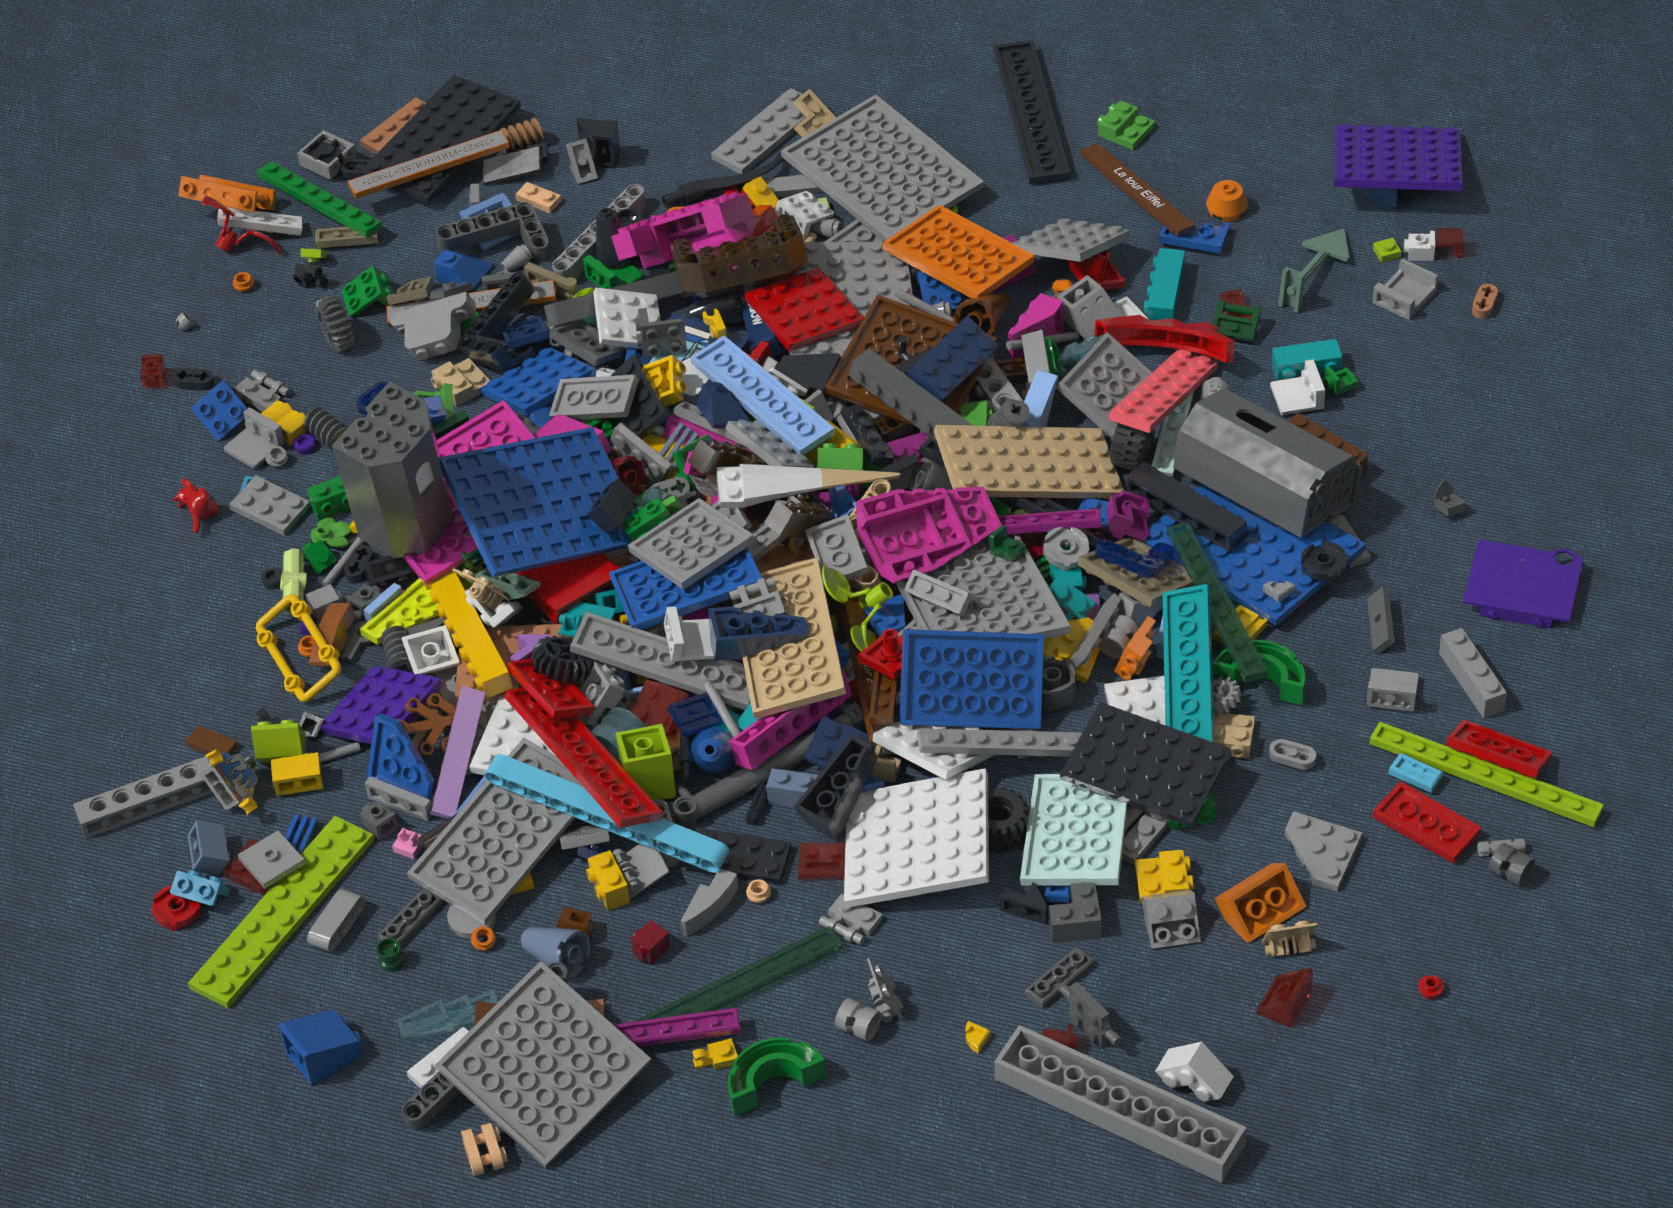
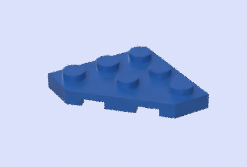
M378 714L375 716L367 779L373 777L431 801L434 778L402 723L384 714Z

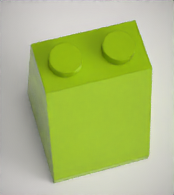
M659 724L617 732L616 740L620 764L653 801L676 797L672 754L663 725Z

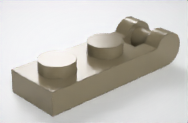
M530 262L524 266L525 275L531 283L554 280L556 296L567 300L571 299L578 292L575 278L562 277Z

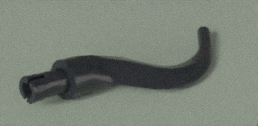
M780 152L772 162L751 172L684 183L679 185L677 191L662 196V202L667 208L681 202L685 204L692 203L711 192L739 186L763 176L775 169L785 159L781 156Z

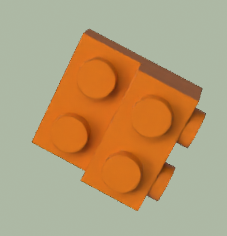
M1147 616L1126 646L1114 670L1115 673L1125 680H1131L1135 674L1139 676L1152 653L1149 648L1153 641L1150 639L1155 633L1152 628L1156 621Z

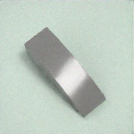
M720 869L710 886L700 884L681 919L683 936L688 937L700 930L723 911L738 890L736 873Z

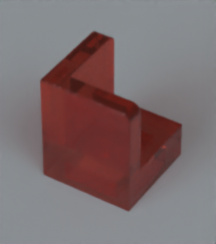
M1436 228V247L1453 246L1454 258H1462L1464 246L1462 228Z

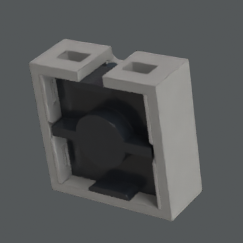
M324 130L297 153L300 166L330 180L341 171L340 165L343 161L357 157L353 143Z

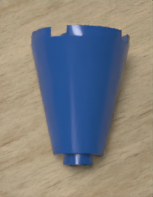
M716 727L700 731L694 737L690 747L694 765L700 771L711 775L721 774L730 769L735 762L729 741L733 739L732 735ZM712 745L714 753L709 755L707 749Z

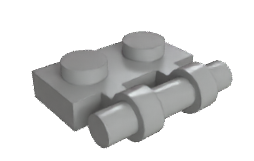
M256 369L251 373V377L255 379L254 381L246 377L233 389L234 393L237 391L243 393L246 403L262 412L277 400L281 401V397L278 396L279 394L286 397L290 393V389L285 387L283 382L275 381L269 377V374L264 371L259 372ZM266 385V386L270 387L271 389L268 390V389H266V388L263 387V386Z
M774 577L766 580L761 578L757 580V583L748 586L741 585L737 587L738 589L729 592L732 600L741 598L742 603L734 605V607L739 608L740 612L753 613V610L761 611V615L774 616L777 613L786 614L779 592H768V588L776 586ZM761 591L762 596L749 600L748 595Z
M841 894L828 910V915L832 918L823 915L819 920V924L826 927V931L830 933L836 932L844 936V940L861 945L865 940V936L860 933L862 932L870 936L883 920V915L865 905L846 906L844 895Z

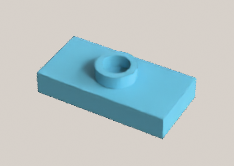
M1402 753L1398 755L1390 766L1388 773L1432 793L1443 777L1442 771Z

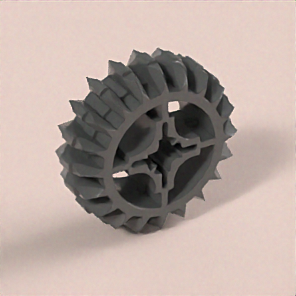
M333 295L321 298V300L316 302L315 311L324 337L336 353L349 350L354 345V336L343 305Z

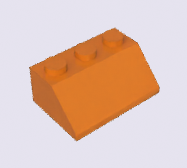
M1271 863L1214 898L1224 920L1248 943L1267 932V930H1270L1271 926L1280 924L1307 907L1286 863Z

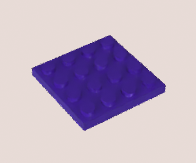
M374 665L361 681L354 686L351 692L340 701V704L331 714L326 717L325 723L321 726L322 733L372 744L375 716L381 713L396 720H404L407 724H410L418 713H409L405 709L406 702L414 697L426 706L428 697L433 693H438L444 684L441 678L421 674L415 675V673L390 670V668ZM410 702V706L415 709L416 704Z

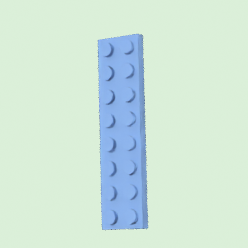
M727 337L719 338L690 357L693 366L712 382L723 384L739 405L780 437L783 442L794 448L793 450L796 453L804 455L835 435V428Z

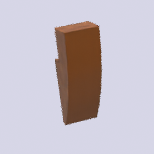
M331 603L318 626L327 644L332 645L339 652L350 639L347 630L356 619L351 603ZM314 640L309 659L310 666H330L320 660L318 655L320 648Z

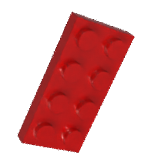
M532 659L508 662L507 670L552 719L581 717L593 714L595 706L574 684L569 681L563 683L559 680L555 681L553 678H546L545 674H540L539 670L534 668Z
M1463 720L1454 729L1446 742V745L1453 747L1455 751L1472 754L1479 760H1488L1498 764L1501 768L1512 769L1520 772L1523 776L1534 778L1550 762L1553 754L1552 751L1467 720Z
M1401 781L1373 810L1372 817L1453 864L1481 833L1479 825Z

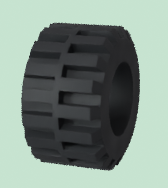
M1118 423L1110 449L1111 463L1114 466L1131 471L1143 462L1146 463L1154 442L1155 428L1148 433Z
M992 787L988 791L989 851H993V849L997 850V852H1002L1003 849L1009 851L1013 849L1012 846L1018 847L1021 845V841L1026 839L1029 820L1027 802L1020 793L1015 794L1013 789L1005 790V787H1000V789ZM994 818H1005L1006 820H1003V821H993V820H991V819H994Z

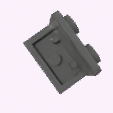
M647 308L638 309L639 318H635L636 331H640V334H636L638 347H642L644 358L685 353L687 351L683 319L649 323Z

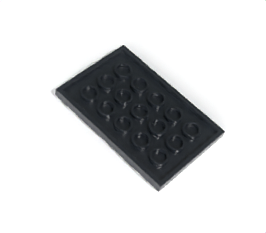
M1100 702L1060 773V779L1193 828L1232 755V749Z

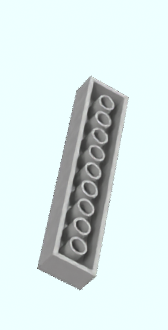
M1019 1025L994 1061L996 1080L1221 1183L1246 1145L1245 1126Z

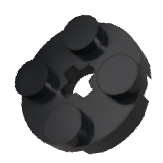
M1321 542V545L1315 547L1314 544L1307 546L1301 554L1302 573L1325 583H1333L1347 569L1345 550L1333 542Z

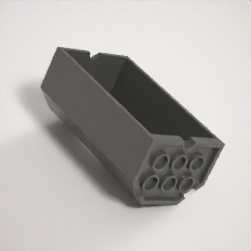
M389 381L365 408L368 415L365 418H356L332 445L358 537L395 559L404 557V554L426 553L451 525L454 518L450 493L443 477L440 453L427 402Z
M1226 388L1197 402L1179 429L1173 468L1299 537H1303L1323 525L1328 516L1333 519L1356 505L1363 467L1355 461L1356 459L1352 455Z

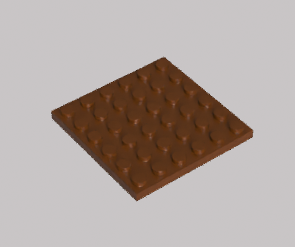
M877 294L825 385L824 393L915 426L848 376L852 362L870 348L896 367L904 362L898 355V338L900 336L907 337V352L913 357L927 348L929 350L934 348L958 323ZM988 335L995 343H997L996 337ZM986 362L943 402L957 414H959Z

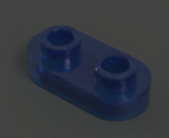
M388 382L376 383L357 398L356 404L359 413L368 415L365 408Z

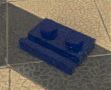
M707 692L672 703L667 708L677 727L681 728L683 737L721 725L723 722Z

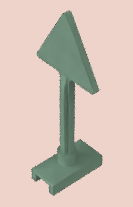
M1344 229L1302 242L1303 247L1318 253L1302 272L1288 267L1282 271L1279 307H1283L1285 304L1294 307V312L1296 313L1300 311L1304 283L1327 256L1346 262L1349 261Z

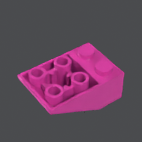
M1040 293L1035 300L1031 301L1029 309L1025 314L1020 316L1016 326L1010 329L1008 339L1010 341L1022 339L1021 335L1039 330L1043 331L1044 336L1063 333V301ZM1023 348L1008 351L1010 359L1025 358Z

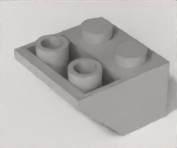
M1189 889L1142 896L1144 919L1152 949L1201 942L1195 893Z

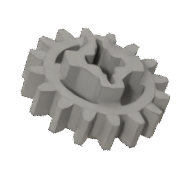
M1220 676L1218 680L1213 678L1214 713L1220 716L1223 712L1229 713V708H1236V703L1241 701V692L1237 681H1232L1230 677L1223 680V676Z

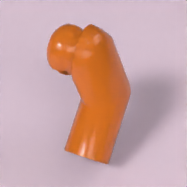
M1056 280L1052 285V289L1057 295L1073 285L1070 280Z

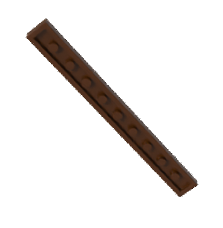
M885 579V583L889 585L893 592V597L900 595L901 592L896 583ZM904 600V612H905V615H906V606H907V604H906V602H905V600ZM876 670L874 671L869 713L870 725H893L898 677L893 680Z

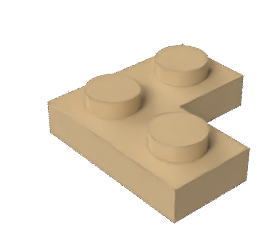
M810 89L794 102L798 109L806 116L794 128L802 138L836 118Z

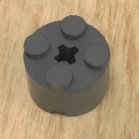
M1055 656L1043 657L1041 710L1052 712L1053 710L1062 709L1075 701L1076 672L1074 666L1068 660L1062 658L1061 661L1055 659Z

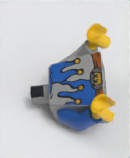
M217 749L206 754L205 757L208 758L211 767L200 773V775L225 810L239 804L238 806L249 815L257 809L258 806L253 800L255 790L253 786L258 781L257 776L253 772L256 768L255 760L251 757L244 759L241 754L231 756L229 753H220Z

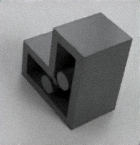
M1081 882L1070 884L1071 903L1049 906V925L1052 943L1101 938V915L1095 883Z

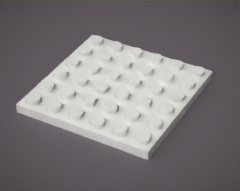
M986 768L958 773L946 780L942 777L869 790L864 793L861 792L846 823L844 903L846 906L854 907L989 882L988 773Z

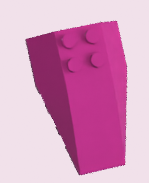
M958 487L954 490L936 488L935 490L924 491V489H914L913 491L898 489L856 502L858 534L877 573L892 583L909 579L913 569L923 574L936 570L1002 526L984 487Z

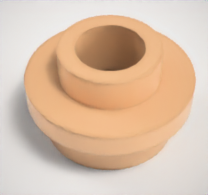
M758 879L749 884L746 894L750 901L761 903L770 897L771 889L765 881Z

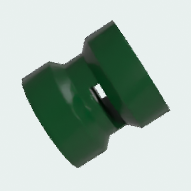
M394 938L381 940L376 946L381 969L386 972L399 970L404 962L399 941Z

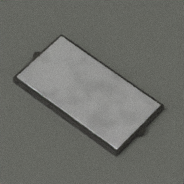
M540 146L483 159L481 171L483 185L488 186L541 173L543 158Z

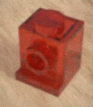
M163 354L141 355L140 378L143 388L165 387L166 366Z

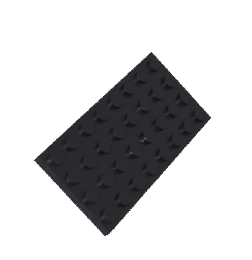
M453 75L360 170V174L364 176L497 132L521 107L520 100ZM468 162L390 187V189L428 204Z

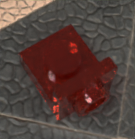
M1068 1024L1067 1031L1043 1029V1036L1069 1048L1076 1049L1078 1034H1074L1073 1024Z

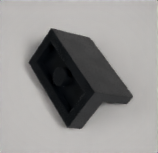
M915 452L878 472L900 473V478L887 481L892 491L906 489L909 487L912 474L917 466L916 463L920 460Z

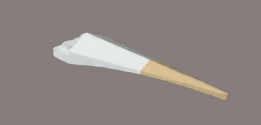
M740 464V467H717L716 470L720 508H743L765 501L820 489L874 482L879 479L891 480L900 478V473L751 464Z

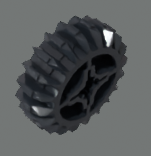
M553 635L552 638L545 636V638L539 639L532 652L534 668L539 670L540 674H545L546 678H553L555 681L559 680L563 683L567 681L572 684L575 681L580 683L582 680L587 679L595 660L571 652L570 646L573 640L564 636L557 637Z

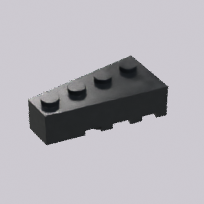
M851 734L794 805V809L803 822L836 841L839 840L878 759L869 743Z

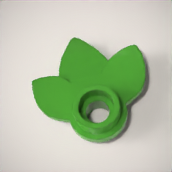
M325 518L317 523V528L311 531L310 536L314 543L322 540L326 546L345 547L349 543L344 537L352 531L349 528L350 525L346 522H336L334 518Z

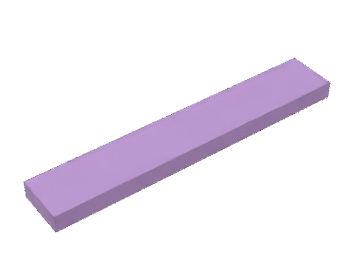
M466 686L461 688L430 812L432 815L449 819L457 811L485 692Z

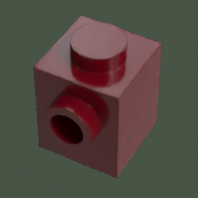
M652 920L643 928L638 929L631 938L633 955L638 960H644L649 965H652L671 948L669 932Z

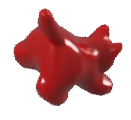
M183 478L182 484L184 488L179 490L173 501H178L179 508L188 506L193 516V532L197 534L201 527L200 520H207L210 516L217 514L219 507L215 501L210 499V494L204 488L200 487L197 489L190 481Z

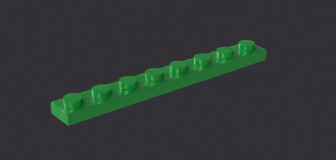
M273 161L257 170V175L260 179L366 238L382 229L381 221Z

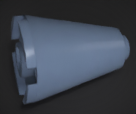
M529 927L521 935V945L524 950L539 961H542L546 966L553 962L564 964L567 968L568 978L575 977L582 971L584 966L581 964L584 958L588 959L590 954L589 937L578 929Z

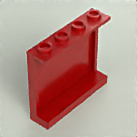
M605 553L520 571L515 574L540 582L541 586L527 596L554 624H560L559 617L561 614H564V611L610 586L612 581L609 572L620 568L614 565Z

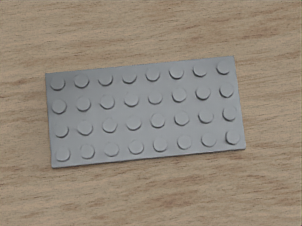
M523 738L508 755V757L582 786L555 755L526 738ZM487 780L407 872V876L410 880L486 925L575 817L496 786Z

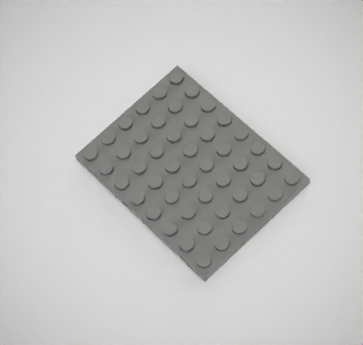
M877 95L872 96L781 150V156L883 241H886L936 206L941 205L949 209L984 187V181Z
M804 242L808 268L798 271L796 275L820 267L863 318L877 294L914 307L894 295L897 288L912 295L908 263L882 249L883 242ZM858 327L789 351L790 355L838 353L842 357Z
M1007 534L1008 538L1023 543L1018 534ZM987 536L936 570L926 573L930 577L964 590L980 599L979 603L970 600L964 616L904 591L909 579L896 582L920 630L1044 634V639L1071 633V625L1027 549L1022 556L1012 563L990 554V536Z

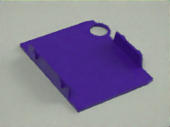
M1480 539L1476 546L1463 604L1479 606L1480 616L1488 617L1489 619L1511 621L1535 627L1550 628L1553 620L1569 622L1582 568V557H1578L1569 549H1558L1550 552ZM1560 553H1567L1574 560L1571 564L1562 565L1555 560V557Z

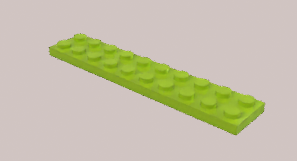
M334 816L302 852L301 856L304 858L305 865L273 885L188 982L189 989L229 1008L374 841L373 834Z

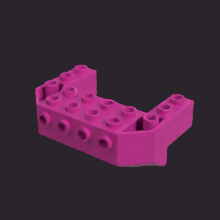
M734 192L656 216V220L651 222L648 218L618 229L619 233L611 237L619 260L640 255L645 269L673 260L669 244H673L675 240H690L695 252L705 246L713 248L720 246L721 243L726 241L737 242L744 237L753 236L756 220L747 193L739 195L738 192Z

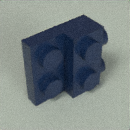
M823 716L803 760L824 769L851 734L866 741L868 734L848 724L843 726Z

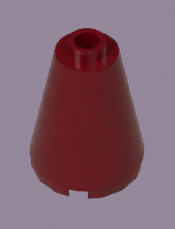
M635 456L609 459L618 478L638 497L642 492L639 491L641 485H645L646 470L643 462L639 461Z

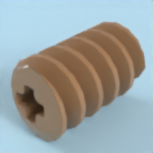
M535 118L531 119V124L526 120L523 122V126L517 123L515 128L512 125L508 126V131L505 128L500 129L507 138L509 147L513 152L515 151V145L523 149V142L529 146L531 145L530 140L538 144V138L540 137L544 141L542 128ZM508 148L503 150L505 154L508 153Z

